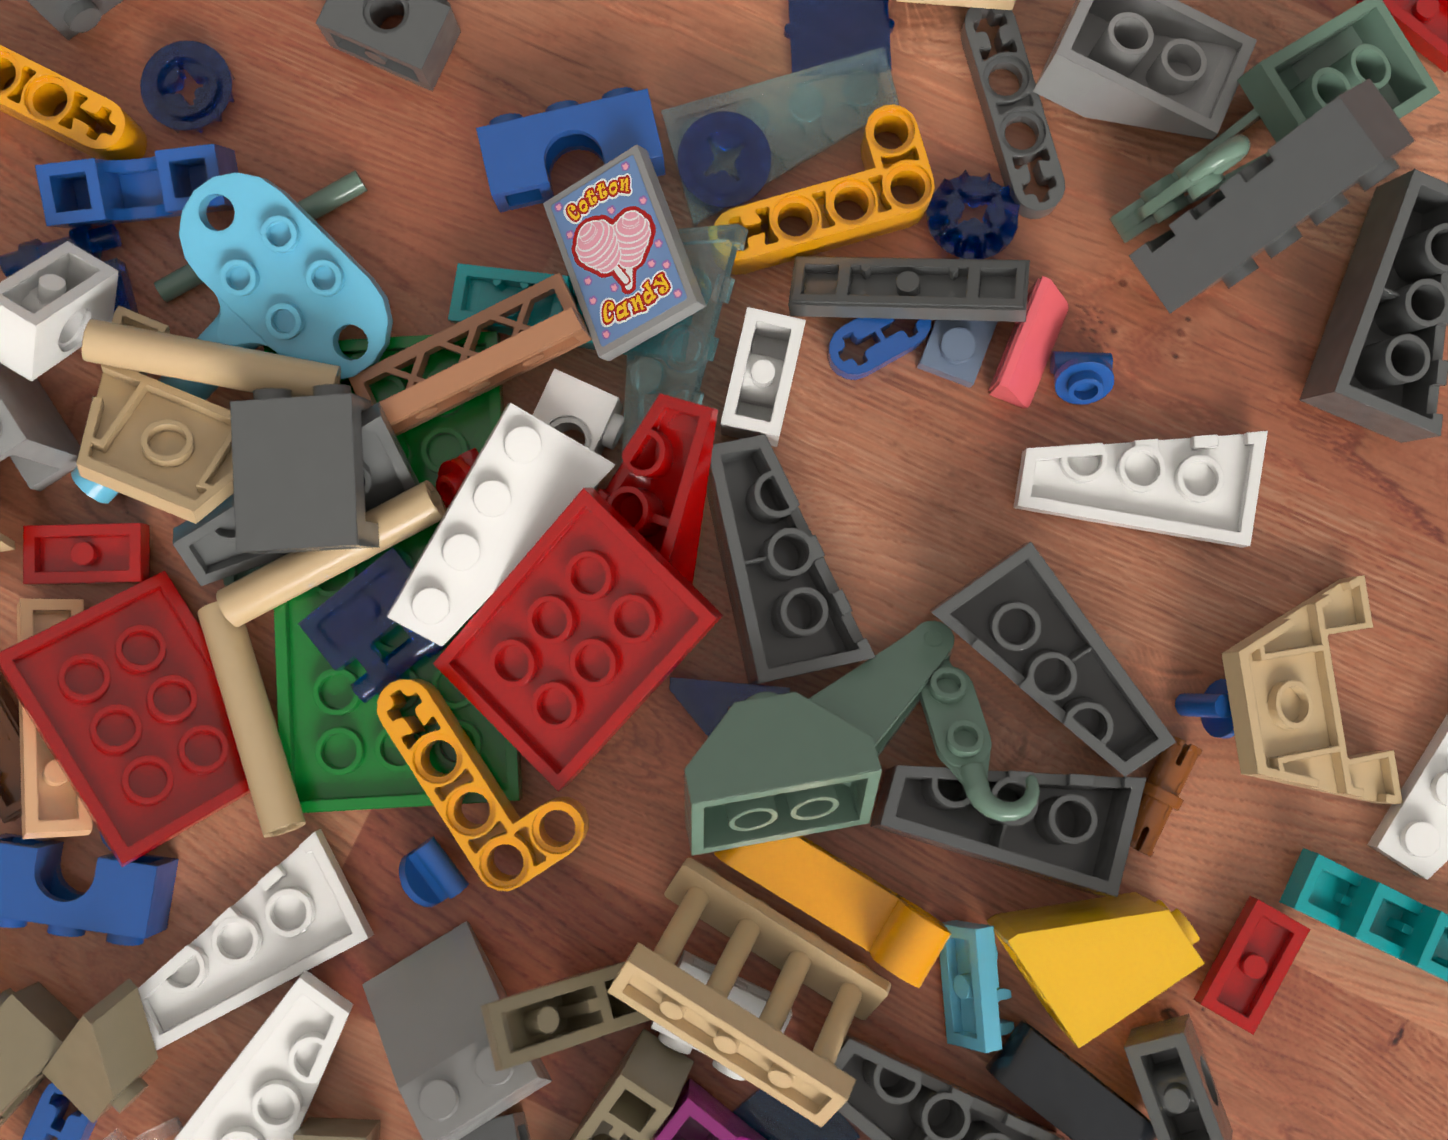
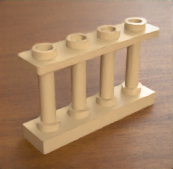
M686 858L664 893L666 898L679 906L654 951L638 942L607 992L822 1127L848 1101L856 1081L855 1078L835 1066L854 1016L861 1020H866L888 996L891 983L873 972L865 964L855 961L823 941L814 932L804 929L772 909L766 902L753 897L724 879L715 870L700 864L692 858ZM699 919L730 937L706 985L675 966ZM750 951L781 969L780 975L759 1018L728 999ZM802 983L833 1002L813 1051H810L781 1032Z

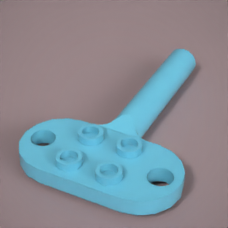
M237 172L212 177L193 191L182 210L179 237L185 259L197 276L214 292L220 304L219 314L197 339L253 350L265 345L279 355L341 366V379L354 377L366 368L378 363L390 343L393 325L388 297L376 280L287 192L268 179ZM225 196L232 203L235 215L233 222L228 228L218 231L208 221L206 214L207 206L214 198ZM348 325L358 326L367 335L368 347L365 354L359 359L347 357L339 347V335ZM161 376L158 379L160 382L204 400H207L219 387ZM78 467L71 472V477L75 484L89 497L98 502L109 504L119 493L80 477Z

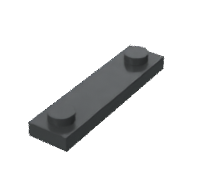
M795 256L788 307L790 316L1026 322L1030 260Z

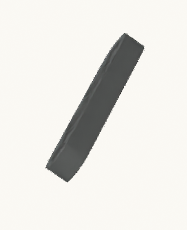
M970 7L960 31L961 43L1009 202L1013 209L1022 217L1041 219L1049 215L1062 199L1065 191V180L1040 97L1033 92L1036 83L1015 15L1012 10ZM981 19H987L988 24L992 27L1000 26L994 39L997 54L988 58L992 47L987 33L983 31L976 33ZM1000 69L1011 71L1019 81V90L1007 96L997 94L989 85V75ZM1020 122L1027 124L1035 134V144L1024 150L1013 148L1005 138L1007 126ZM1037 157H1041L1042 160H1038L1032 169L1035 181L1038 186L1048 185L1050 189L1042 202H1038L1035 194L1025 195L1024 193L1031 180L1027 164L1034 161ZM1023 165L1019 169L1015 168V166Z

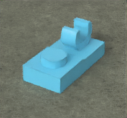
M959 920L942 922L951 932L949 939L939 954L947 1043L982 1053L1001 1050V1035L1011 1033L1014 1030V1022L1000 1019L998 1002L1010 999L1012 996L1011 990L999 987L998 951L995 944L994 926Z

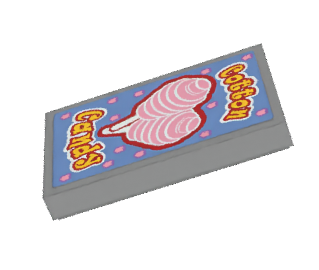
M636 144L543 203L598 358L611 361L706 307L646 149Z

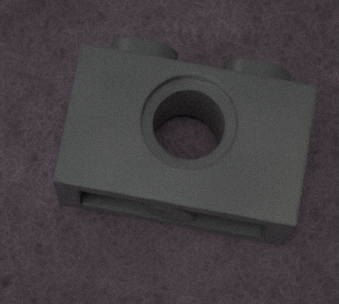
M326 0L316 21L317 26L331 47L432 92L461 33L451 5L447 0ZM395 15L404 16L402 22L397 27L381 29L383 22L387 18Z
M1186 1014L1131 1029L1124 1049L1157 1140H1232L1233 1131L1190 1015Z

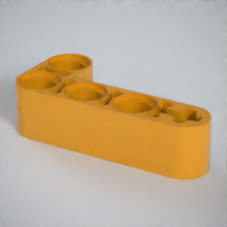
M0 45L1 112L93 158L101 160L140 159L144 156L147 148L145 132L116 103ZM16 76L13 84L3 90L7 81ZM67 101L64 110L58 115L53 116L55 108L60 103ZM98 123L103 128L113 132L110 136L106 133L99 135L94 131L96 124Z
M892 104L883 105L874 110L868 117L860 146L865 171L735 207L722 213L715 221L712 230L713 255L718 266L725 272L734 275L747 274L793 261L795 256L814 255L909 228L917 224L925 215L933 196L935 185L918 124L913 114L902 106ZM888 131L896 134L903 145L896 149H887L879 145L874 136L880 132ZM897 185L909 186L916 191L919 201L913 204L900 203L893 197L891 189ZM850 200L862 207L864 216L857 220L843 219L837 214L834 207L842 201ZM797 216L806 221L810 229L801 236H790L785 234L778 224L786 217ZM762 224L768 225V245L765 244V232L761 233ZM739 233L743 241H748L747 249L738 251L736 245L730 242V235Z
M403 679L388 684L381 691L377 700V714L382 725L478 876L488 887L497 891L516 889L572 853L585 839L589 830V816L585 807L573 798H553L524 817H519L443 696L432 683L422 679ZM403 694L406 696L419 695L422 703L415 708L416 715L424 726L438 722L440 730L422 735L416 741L413 735L425 731V729L415 716H401L399 710L406 704ZM438 740L448 742L457 754V763L449 774L437 771L430 761L431 748ZM468 792L479 793L487 799L490 806V815L484 824L472 823L464 816L462 801ZM562 810L573 818L575 834L572 839L556 841L547 834L544 824L548 812ZM509 844L521 852L523 868L520 873L508 875L496 867L494 852L497 846Z
M804 836L714 852V855L728 866L869 951L871 957L879 965L915 987L920 988L951 935L948 928L936 917Z

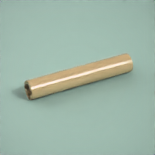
M96 319L88 321L82 339V357L86 362L252 393L257 389L282 388L292 390V397L313 396V386L340 384L341 366Z
M425 480L365 512L366 521L379 524L380 548L288 553L218 590L216 598L219 608L232 625L240 627L441 521L447 511L444 502L435 487L428 480Z
M217 601L200 608L197 614L263 837L282 835L304 826L306 821L246 624L240 627L232 625L221 612Z

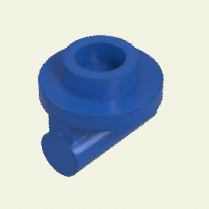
M1052 351L1050 372L1054 374L1055 390L1062 400L1071 404H1090L1104 398L1113 388L1112 353Z
M1219 679L1213 682L1204 694L1182 693L1178 695L1175 701V708L1179 715L1201 717L1204 729L1213 737L1228 739L1235 736L1226 679Z
M434 836L404 855L401 859L399 878L402 888L415 903L421 906H436L448 897L451 899L457 896L469 885L468 881Z

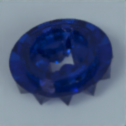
M178 41L164 46L149 59L141 77V96L148 112L161 124L177 133L181 130H193L202 133L203 127L211 122H223V111L229 102H235L232 94V81L235 78L223 57L210 46L196 41ZM185 69L198 84H203V87L195 90L194 105L192 106L182 94L176 93V91H180L185 87Z
M729 111L707 114L695 121L687 129L681 140L678 150V169L687 191L691 192L705 205L732 208L752 200L762 189L770 173L771 151L768 140L759 126L744 115ZM709 140H711L715 147L719 146L724 152L730 151L732 148L736 150L741 145L744 146L734 162L739 181L733 175L729 176L724 170L718 171L716 174L712 172L707 177L704 175L709 171V166L714 161V155L711 152L712 147L708 143Z
M965 170L957 178L951 180L944 178L931 198L926 212V220L931 236L948 253L963 259H985L1004 250L1014 238L1018 228L1020 205L1015 204L1012 200L1009 185L1001 187L995 183L990 172L979 177L970 176ZM965 203L971 208H976L979 205H988L982 218L983 223L974 217L968 221L963 220L958 224L963 215Z

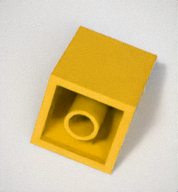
M1136 892L1119 894L1118 897L1106 896L1000 913L986 920L989 925L994 926L996 937L1052 1021L1078 1048H1081L1205 964L1193 947V944L1200 940L1199 936L1183 913L1177 908L1170 911L1160 899L1153 902Z

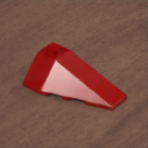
M660 393L621 454L623 462L606 489L599 488L597 492L693 585L718 410Z

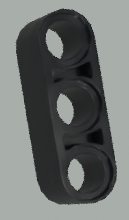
M1024 1020L1019 1022L1003 1043L1002 1049L996 1052L986 1066V1069L1001 1084L1071 1140L1157 1139L1152 1123L1145 1115Z

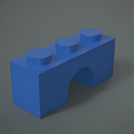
M630 87L616 88L606 92L602 99L582 104L573 100L560 101L548 106L543 113L526 117L516 113L503 114L493 118L489 125L476 128L491 196L500 213L544 203L554 197L551 184L552 168L563 154L573 150L592 152L605 165L637 144L648 151L656 175H666L664 156L648 88L638 91Z
M206 144L154 151L155 156L140 159L101 160L90 158L35 165L46 226L79 229L181 216L184 206L195 189L212 177L238 173L235 150L217 144ZM225 196L214 198L207 206V213L234 210L232 203Z
M9 833L0 835V927L21 928L27 926V922L47 924V933L64 937L83 936L86 930L107 933V942L125 946L142 945L144 939L167 929L179 859L144 854L126 866L121 867L113 853L97 858L94 880L87 892L84 893L72 888L62 875L61 856L64 842L22 839V835Z

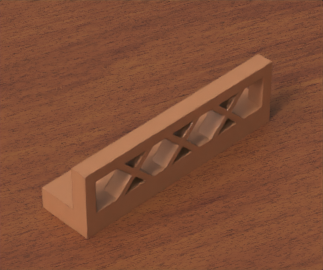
M557 273L366 368L358 375L348 379L355 394L371 400L372 406L377 402L369 385L389 375L408 380L405 390L379 402L395 435L398 436L592 340L563 276ZM556 293L564 311L532 327L527 325L534 303ZM520 311L517 321L506 318ZM494 323L514 329L511 337L479 353L475 352L482 329ZM467 337L464 348L453 344ZM445 349L461 355L457 364L427 379L422 378L431 354ZM414 363L411 374L401 371V369Z

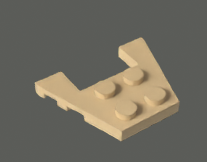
M118 306L114 312L112 323L170 334L168 325L122 306ZM101 364L103 373L97 397L92 399L76 463L80 477L197 524L234 493L230 410L147 376L148 373Z
M1365 575L1337 580L1222 653L1242 775L1376 804L1403 803L1394 750H1375L1350 756L1347 755L1328 635L1373 628Z

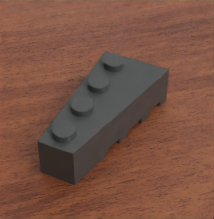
M1369 78L1337 96L1267 150L1270 154L1269 157L1264 155L1236 173L1219 186L1220 191L1169 225L1171 230L1143 244L1130 254L1129 257L1168 312L1172 313L1221 280L1229 289L1259 268L1253 259L1265 250L1269 257L1273 258L1303 237L1297 228L1298 225L1311 218L1313 223L1318 226L1347 206L1350 202L1343 193L1356 183H1359L1365 192L1400 168L1393 157L1415 140Z
M1413 169L1376 187L1299 401L1400 443L1439 437L1442 431L1443 414H1437L1439 387L1447 385L1448 361L1442 360L1446 326H1448V183Z
M766 435L713 444L706 493L748 684L765 683L876 658L867 638H863L851 614L853 610L843 590H839L823 557L825 556L816 535H812L798 507L800 503Z
M1032 542L1023 544L930 610L938 619L1125 777L1176 743L1173 736Z
M896 765L885 771L870 826L1096 896L1118 897L1146 778L988 770L987 780L992 793L998 799L1006 802L1017 801L1023 797L1026 790L1025 779L1027 776L1034 775L1038 779L1040 793L1037 805L1031 812L1016 821H998L984 816L973 807L965 793L964 786L949 768Z
M848 1033L836 1059L835 1066L856 1079L848 1101L838 1112L872 1140H1067L1057 1132Z

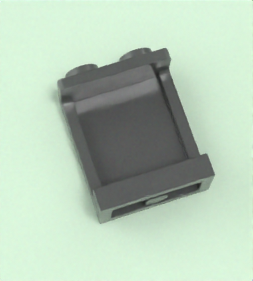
M323 384L313 386V396L292 397V390L265 388L254 390L253 400L230 401L236 552L275 554L380 548L379 524L366 521L361 412L366 411L372 406L371 400L351 393V386Z

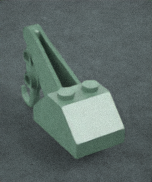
M1364 0L1259 62L1238 78V83L1254 109L1201 151L1175 167L1172 174L1166 175L1139 194L1141 198L1110 218V221L1123 242L1126 243L1156 223L1163 222L1181 209L1219 190V186L1264 155L1269 157L1270 154L1267 152L1226 175L1223 174L1247 155L1250 149V141L1242 133L1260 119H1262L1277 143L1337 96L1369 78L1399 119L1438 95L1440 91L1383 0Z
M926 621L875 655L876 658L867 660L809 699L797 692L780 695L774 692H761L748 697L745 701L734 702L684 769L685 826L691 855L694 856L869 824L882 772L878 757L919 701L921 702L938 758L964 786L965 793L973 807L984 816L998 821H1016L1028 815L1037 805L1040 793L1038 779L1034 775L1026 777L1025 793L1017 801H1002L992 793L987 780L992 742L974 685L964 671L954 667L949 661L954 646V635L951 629L938 621Z

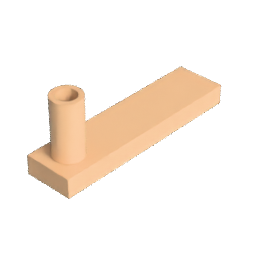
M20 598L17 604V643L84 611V599ZM19 701L22 839L48 841L55 837L89 835L92 831L91 816Z

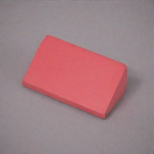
M1042 276L1028 290L1026 322H1015L988 389L990 396L1020 408H1028L1031 405L1068 312L1066 299L1051 279Z

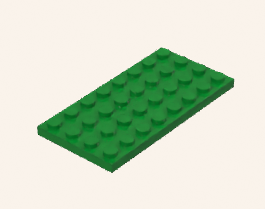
M497 331L481 332L475 352L479 353L501 342L499 333ZM432 335L390 337V343L378 362ZM467 337L453 344L464 348ZM367 338L338 340L343 354L351 359L362 357L368 347ZM264 345V352L278 354L270 347ZM445 349L431 354L422 378L427 379L457 364L461 355ZM414 363L401 369V371L411 374ZM389 375L369 385L378 403L405 390L408 380ZM340 379V384L351 386V393L355 394L349 379ZM503 384L396 436L419 483L428 480L436 489L439 467L443 462L457 458L462 453L476 448L480 453L504 411ZM440 521L274 608L278 732L303 813L434 806L385 730L377 714V700L381 691L388 684L403 679H422L432 683L443 696L508 800L520 801L523 799L520 752L433 665L478 610L443 646L387 617V613ZM403 694L406 704L399 710L401 716H415L425 729V731L413 735L416 741L422 735L440 730L438 722L424 726L416 715L415 708L422 703L419 695L406 696ZM438 740L431 748L430 761L437 771L449 774L457 763V754L448 742ZM468 792L462 804L488 803V801L479 793Z

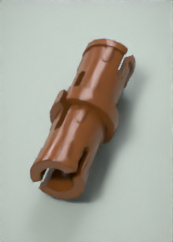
M1173 736L1176 743L1158 755L1145 782L1130 847L1150 857L1154 853L1153 849L1172 810L1179 811L1184 801L1179 798V795L1198 756L1203 751L1193 744H1185V740Z

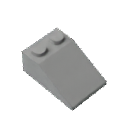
M1076 0L1033 92L1085 118L1213 140L1219 132L1238 87L1237 79L1243 75L1257 40L1178 0Z
M469 922L462 923L362 984L398 1090L423 1140H459L552 1081L541 1058L505 1070L495 1071L480 1005L507 997V994Z

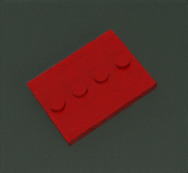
M588 487L580 491L436 659L433 665L559 792L574 780L722 618L723 614L593 487Z
M165 570L0 652V670L121 867L126 866L250 793L203 631Z

